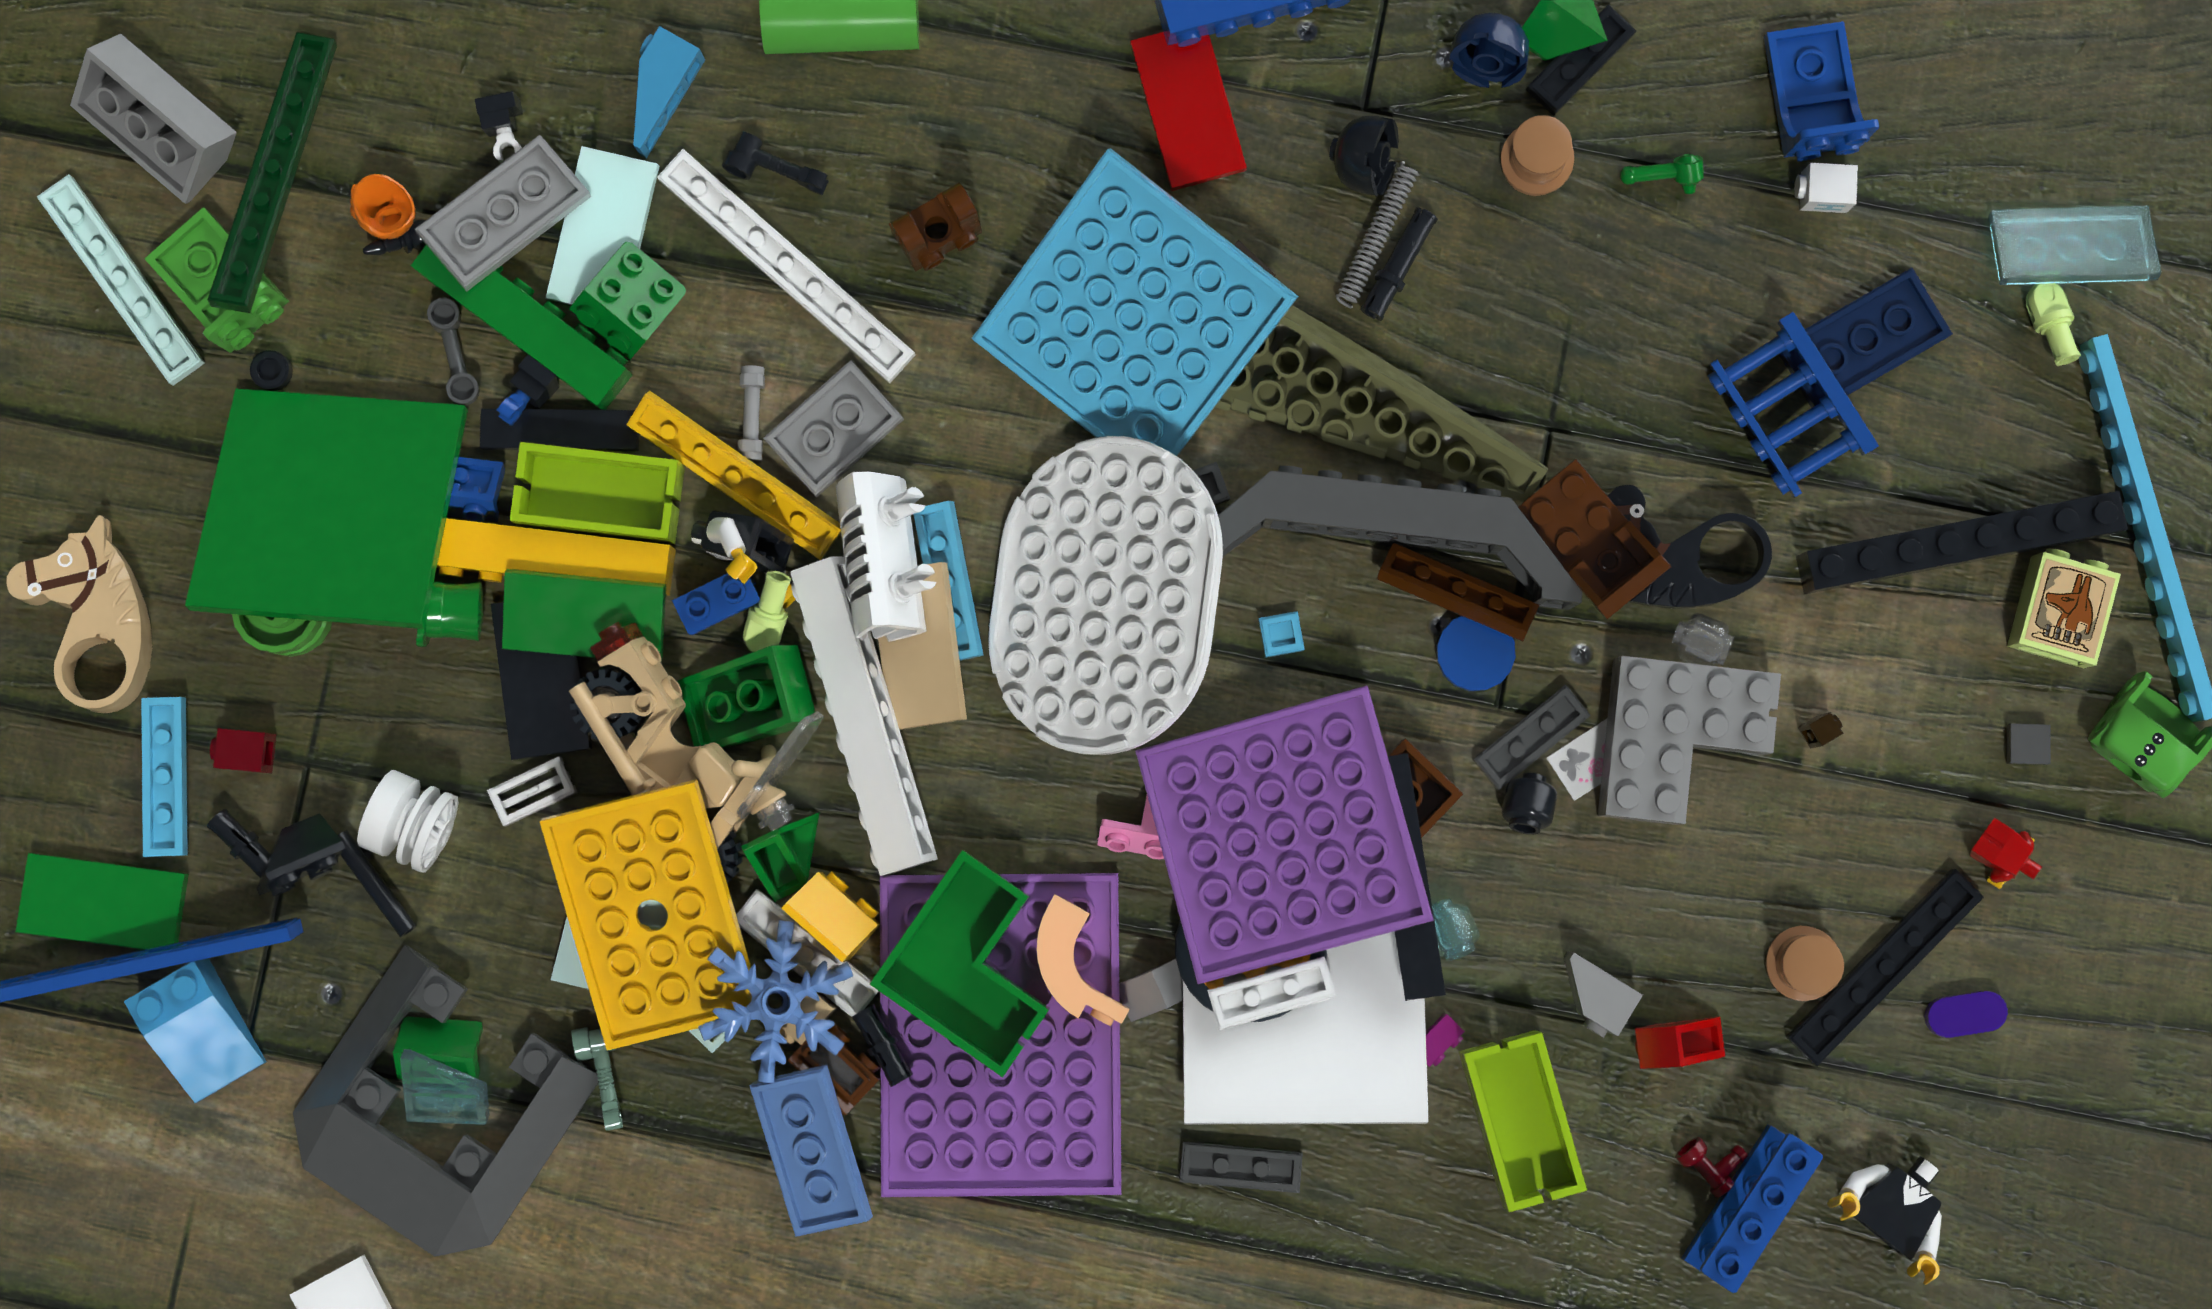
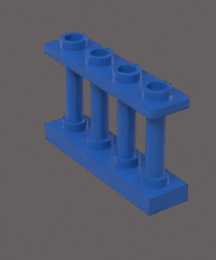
M1792 312L1779 320L1778 325L1781 330L1776 332L1777 337L1726 369H1723L1718 360L1713 361L1709 365L1713 372L1707 375L1719 395L1726 392L1734 405L1728 408L1738 426L1743 428L1747 425L1755 439L1749 443L1762 462L1769 459L1776 472L1771 475V478L1782 495L1790 492L1792 497L1795 498L1802 493L1796 482L1849 450L1852 453L1859 450L1863 456L1879 445L1799 319ZM1784 350L1788 353L1795 350L1802 361L1797 366L1798 370L1745 403L1733 382ZM1806 383L1809 386L1816 383L1823 394V397L1818 399L1820 403L1766 436L1754 416ZM1837 416L1845 430L1840 432L1841 437L1787 469L1775 449L1827 417L1833 419Z
M1767 1124L1749 1152L1748 1157L1743 1161L1732 1178L1734 1185L1719 1198L1681 1259L1730 1292L1736 1293L1820 1164L1823 1155L1793 1134L1788 1133L1785 1135Z

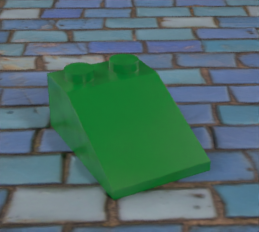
M771 645L677 680L682 690L681 697L686 703L684 710L694 747L715 742L724 750L782 734L818 721L798 645Z

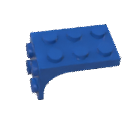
M1844 21L1767 32L1764 36V43L1784 158L1796 156L1797 161H1807L1820 157V152L1835 150L1836 155H1848L1858 152L1860 150L1859 147L1868 142L1870 137L1879 129L1878 119L1864 121L1857 100Z

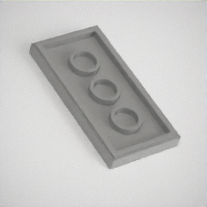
M538 135L415 228V231L467 292L591 196L590 192L541 135Z

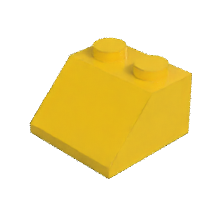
M832 871L827 876L823 872H817L781 909L841 962H845L855 955L880 926V923L875 919L879 912L863 898H860L857 902L845 893L849 886Z

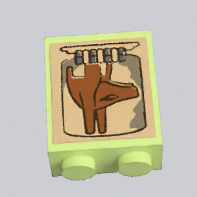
M2048 548L2046 552L2031 556L2007 647L2080 668L2097 666L2121 574L2109 571V565L2089 559L2081 563L2071 560V554L2068 552Z

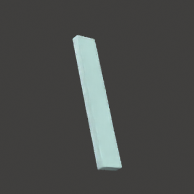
M68 174L38 195V200L168 383L174 386L205 364L202 357L74 177Z

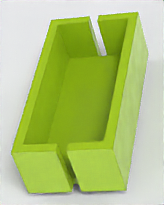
M520 442L515 477L525 484H531V490L529 491L523 486L514 485L510 521L521 527L675 544L680 509L673 504V501L681 502L685 466L680 461L674 459Z
M1533 1030L1501 1039L1502 1048H1500L1499 1044L1490 1042L1458 1051L1502 1207L1508 1212H1513L1544 1203L1542 1194L1536 1191L1539 1189H1543L1545 1196L1551 1200L1587 1191L1542 1032Z

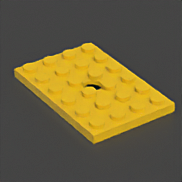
M697 779L545 817L539 821L606 1050L698 1029V1026L718 1019L713 1013L714 1008L735 1010L732 1002H737L745 1007L751 1002L752 995L748 989L734 991L739 983H723L718 981L717 977L725 972L707 960L711 952L718 947L733 960L735 959L736 952L740 951L745 958L748 971L751 968ZM656 900L664 905L668 913V919L662 928L651 929L649 926L641 924L638 918V908L642 902Z

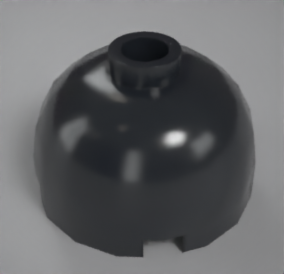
M1362 116L1348 123L1341 131L1339 138L1332 140L1329 156L1330 160L1334 161L1335 171L1341 183L1351 190L1366 195L1378 196L1377 194L1383 195L1386 192L1396 166V161L1389 162L1391 148L1398 149L1399 145L1398 127L1395 120L1380 116Z

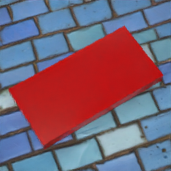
M1164 32L1131 40V50L1171 191L1245 172L1247 166L1209 34L1201 36V40L1198 43L1186 47H1179L1178 43L1167 46Z

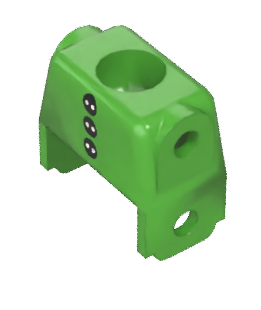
M2144 671L2136 673L2124 684L2110 702L2101 720L2090 733L2088 740L2091 742V747L2144 790L2155 792L2161 798H2165L2178 787L2189 771L2202 761L2211 750L2212 726L2205 727L2199 731L2196 725L2177 706L2158 692L2147 687L2151 682L2152 675Z

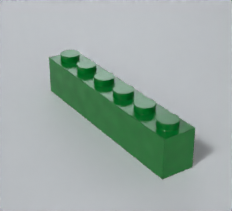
M427 245L410 265L419 274L527 355H530L553 372L559 379L599 409L606 410L632 377V374L624 367L628 362L627 359L611 347H608L605 352L593 344L597 337L579 323L574 329L562 321L566 314L548 300L542 306L532 298L535 291L517 277L513 282H510L502 276L501 272L504 270V267H498L466 292Z

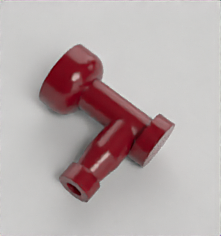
M1695 1137L1677 1152L1675 1158L1685 1167L1694 1166L1712 1187L1710 1192L1715 1198H1719L1734 1185L1733 1180L1728 1175L1734 1171L1739 1162H1743L1748 1157V1154L1742 1147L1735 1145L1731 1149V1153L1723 1157L1714 1166L1705 1156L1707 1153L1706 1143L1700 1137Z

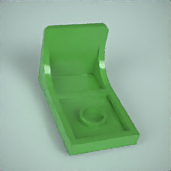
M203 207L144 259L205 327L203 335L209 341L231 353L234 350H241L253 340V333L264 323L270 324L282 315L283 307L289 300L263 273L251 313L210 306L207 299L229 233Z

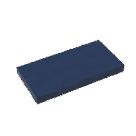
M1913 268L1908 269L1805 329L1847 396L1953 335ZM1784 350L1779 354L1791 374L1798 370L1797 366L1802 361L1795 350L1789 353ZM1806 383L1800 387L1811 408L1820 403L1818 399L1823 397V394L1816 383L1811 386Z

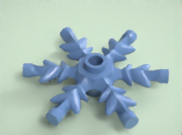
M779 920L777 942L770 938L766 939L768 950L774 959H765V962L773 970L771 976L767 979L756 977L755 963L748 971L745 958L740 951L736 952L735 959L733 960L724 951L716 947L707 958L708 961L725 972L717 977L718 981L723 983H739L734 991L748 989L752 999L746 1007L737 1002H732L735 1010L714 1008L713 1013L718 1019L698 1026L701 1036L706 1041L725 1032L724 1039L726 1042H729L741 1025L746 1033L751 1020H760L764 1024L765 1031L756 1036L754 1040L763 1042L750 1057L751 1061L761 1059L758 1073L759 1082L774 1083L775 1062L777 1061L783 1065L786 1064V1057L779 1043L788 1044L787 1040L780 1034L781 1027L787 1023L796 1025L797 1039L804 1032L811 1051H816L819 1042L836 1056L845 1044L841 1039L827 1031L835 1025L833 1021L814 1019L818 1011L804 1013L800 1004L806 996L820 1001L817 992L837 995L839 990L833 984L853 977L852 970L848 962H845L827 971V962L823 961L819 964L812 977H810L808 970H806L801 983L791 982L787 972L797 966L798 963L789 961L802 946L801 942L791 944L795 924L792 921ZM773 993H779L782 997V1003L778 1008H771L768 1005V997Z

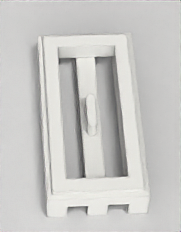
M559 756L487 790L503 826H508L578 793L575 785L570 780L569 772L564 767L562 757ZM556 769L557 776L501 801L500 794ZM560 783L563 784L564 789L509 815L505 810Z

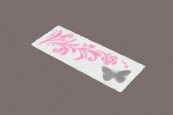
M1607 719L1547 757V760L1574 801L1601 784Z

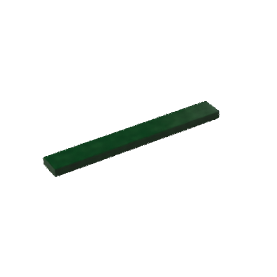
M296 32L207 299L211 307L251 313L337 48L334 38Z

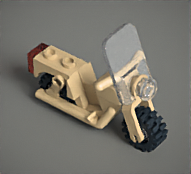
M617 622L598 634L601 641L590 647L600 667L605 665H613V667L606 666L587 673L585 677L578 680L577 686L569 690L571 697L574 699V702L570 703V710L576 709L577 715L572 718L575 723L582 722L583 726L580 730L584 734L592 732L591 738L599 740L632 796L697 779L705 808L723 806L714 819L709 818V822L728 884L739 872L740 869L737 866L742 863L743 856H738V851L742 849L741 843L735 844L733 838L737 836V831L747 819L749 813L758 816L761 821L758 823L760 829L768 825L771 831L792 820L788 812L795 809L792 803L788 805L783 797L787 795L786 792L776 788V786L824 719V715L816 711L802 719L778 752H776L773 745L763 746L761 749V760L758 762L734 761L715 742L695 747L683 745L673 737L671 727L686 707V703L681 697L682 690L678 682L672 676H668L660 663L661 655L653 643L643 637L636 623L622 627ZM651 714L641 729L637 731L638 735L636 736L634 731L639 728L637 725L643 723L646 716Z

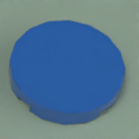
M1460 616L1453 619L1440 633L1436 645L1437 662L1443 676L1455 687L1467 691L1487 690L1500 684L1511 672L1516 658L1515 641L1511 636Z

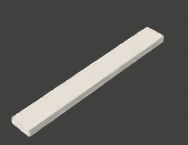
M684 149L657 176L664 186L889 384L916 355L912 349Z

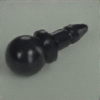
M426 220L413 221L411 228L398 238L374 240L363 248V253L366 255H383L386 252L390 253L400 250L402 247L407 254L411 253L413 248L422 251L426 244L418 236L415 228Z

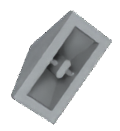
M1176 958L1119 983V997L1123 1005L1130 1009L1128 1017L1131 1022L1167 1009L1183 1000V979L1180 976Z

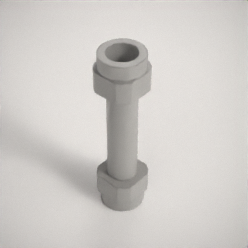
M748 365L741 367L740 387L744 388L743 439L738 440V452L752 462H762L763 442L759 440L760 389L765 388V368Z

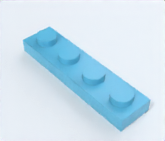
M944 501L925 506L922 512L913 514L923 564L946 562L948 565L959 659L962 661L984 656L955 504L953 501Z
M141 698L143 857L188 856L186 698Z

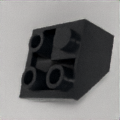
M320 813L281 830L256 888L259 895L270 891L273 896L283 894L296 887L295 882L308 875L310 880L318 879L332 872V867L339 863L338 858L345 850V846Z

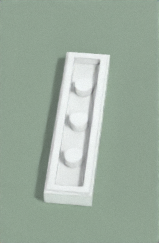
M759 889L755 890L736 914L739 927L767 949V938L777 942L779 920L795 922L791 944L801 942L802 946L789 962L798 963L792 969L801 977L804 976L806 970H808L810 977H812L819 964L823 961L827 962V971L845 963L836 958L783 911L778 904ZM848 962L853 977L833 984L839 990L837 995H824L852 1017L863 1011L879 991L870 985L872 981L870 978Z

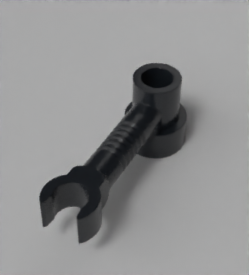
M747 132L741 133L734 150L728 151L722 163L724 170L744 180H750L755 168L761 166L796 181L799 185L820 195H823L829 182L826 180L828 175L819 170L806 166L801 167L761 150L763 142L758 137Z

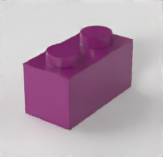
M1443 1013L1426 1030V1060L1428 1067L1432 1064L1437 1066L1446 1057L1444 1052L1450 1046L1454 1049L1463 1040L1461 1035L1465 1031L1446 1013Z

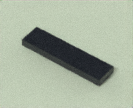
M481 409L480 448L483 450H519L520 442L595 451H639V433L626 425L635 410L524 409L518 420L510 426L498 417L500 413L496 411L497 409Z

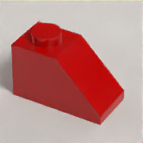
M1720 1017L1660 1023L1635 1028V1049L1639 1057L1640 1069L1683 1067L1726 1057Z

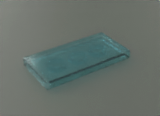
M2149 205L1992 210L1988 217L2000 285L2157 281L2162 274Z

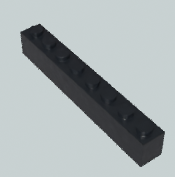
M2120 491L1810 550L1796 556L1805 595L2110 536L2128 530Z

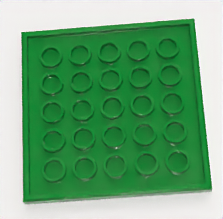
M235 388L185 606L189 611L424 629L468 414L465 405Z

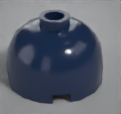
M1485 13L1471 17L1461 25L1453 39L1450 51V60L1452 59L1453 61L1452 69L1464 81L1479 87L1489 88L1488 81L1502 82L1501 88L1509 87L1519 82L1526 74L1529 60V40L1525 31L1515 20L1499 13Z

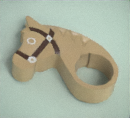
M99 515L87 533L68 534V540L63 542L55 553L43 558L16 564L8 573L6 584L8 592L13 597L27 604L38 606L52 600L73 610L54 662L55 683L61 694L71 703L97 713H112L130 705L142 691L150 669L152 636L148 610L138 582L126 559L112 544L111 522ZM108 640H115L114 644L120 648L125 657V678L121 686L110 696L100 700H86L80 694L75 684L74 672L76 664L82 654L89 648L98 644L108 643Z

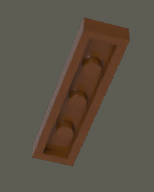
M1396 543L1392 544L1377 576V580L1522 642L1539 608L1537 603Z

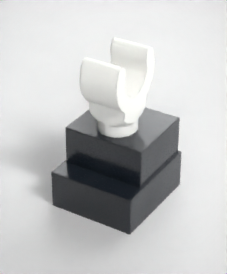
M513 91L475 99L482 130L489 137L496 136L497 142L493 147V154L500 163L504 162L502 152L506 147H514L515 153L522 148L512 133L518 131L515 116L523 115L521 101Z

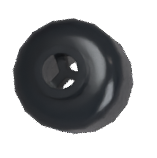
M1528 772L1524 773L1522 778L1513 779L1507 784L1502 816L1509 822V827L1512 830L1534 835L1539 834L1541 829H1545L1552 824L1557 791L1552 785L1546 783L1547 778L1545 776Z

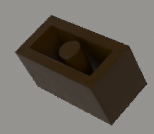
M1831 712L1817 715L1797 727L1810 749L1824 746L1844 734L1841 730L1843 727L1841 721L1835 714L1832 715Z

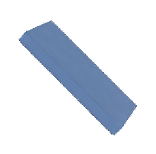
M823 1065L775 1076L774 1083L759 1082L757 1080L750 1084V1090L795 1237L869 1221L873 1215L828 1066Z

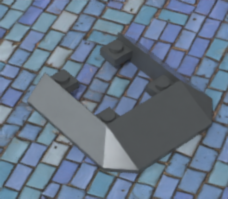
M404 945L293 1111L303 1169L436 1257L488 1246L494 1242L599 1081H597L596 1070L582 1061L577 1062L575 1056L572 1054L567 1055L536 1033H531L509 1068L540 1089L498 1153H495L466 1134L463 1135L444 1166H441L380 1125L379 1122L401 1089L372 1071L371 1068L413 1005H416L441 1023H445L468 990L467 987L439 970L438 965L408 945Z

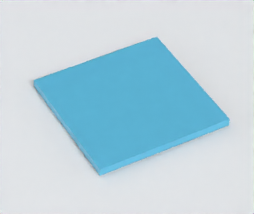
M1110 148L1106 150L971 339L1096 438L1105 436L1137 438L1153 443L1178 456L1299 296Z

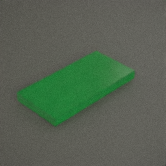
M507 569L504 576L502 649L604 658L610 654L607 647L625 636H628L630 641L645 637L647 641L653 643L657 648L662 662L666 584Z
M28 853L15 932L138 949H151L178 943L189 874Z

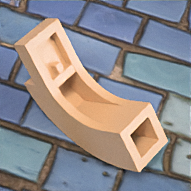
M1054 894L1042 917L1037 937L1039 969L1048 990L1065 1010L1078 1019L1085 1006L1088 1005L1093 1008L1090 1015L1109 1026L1112 1025L1114 1020L1122 1024L1130 1009L1088 985L1080 976L1075 965V942L1090 913Z

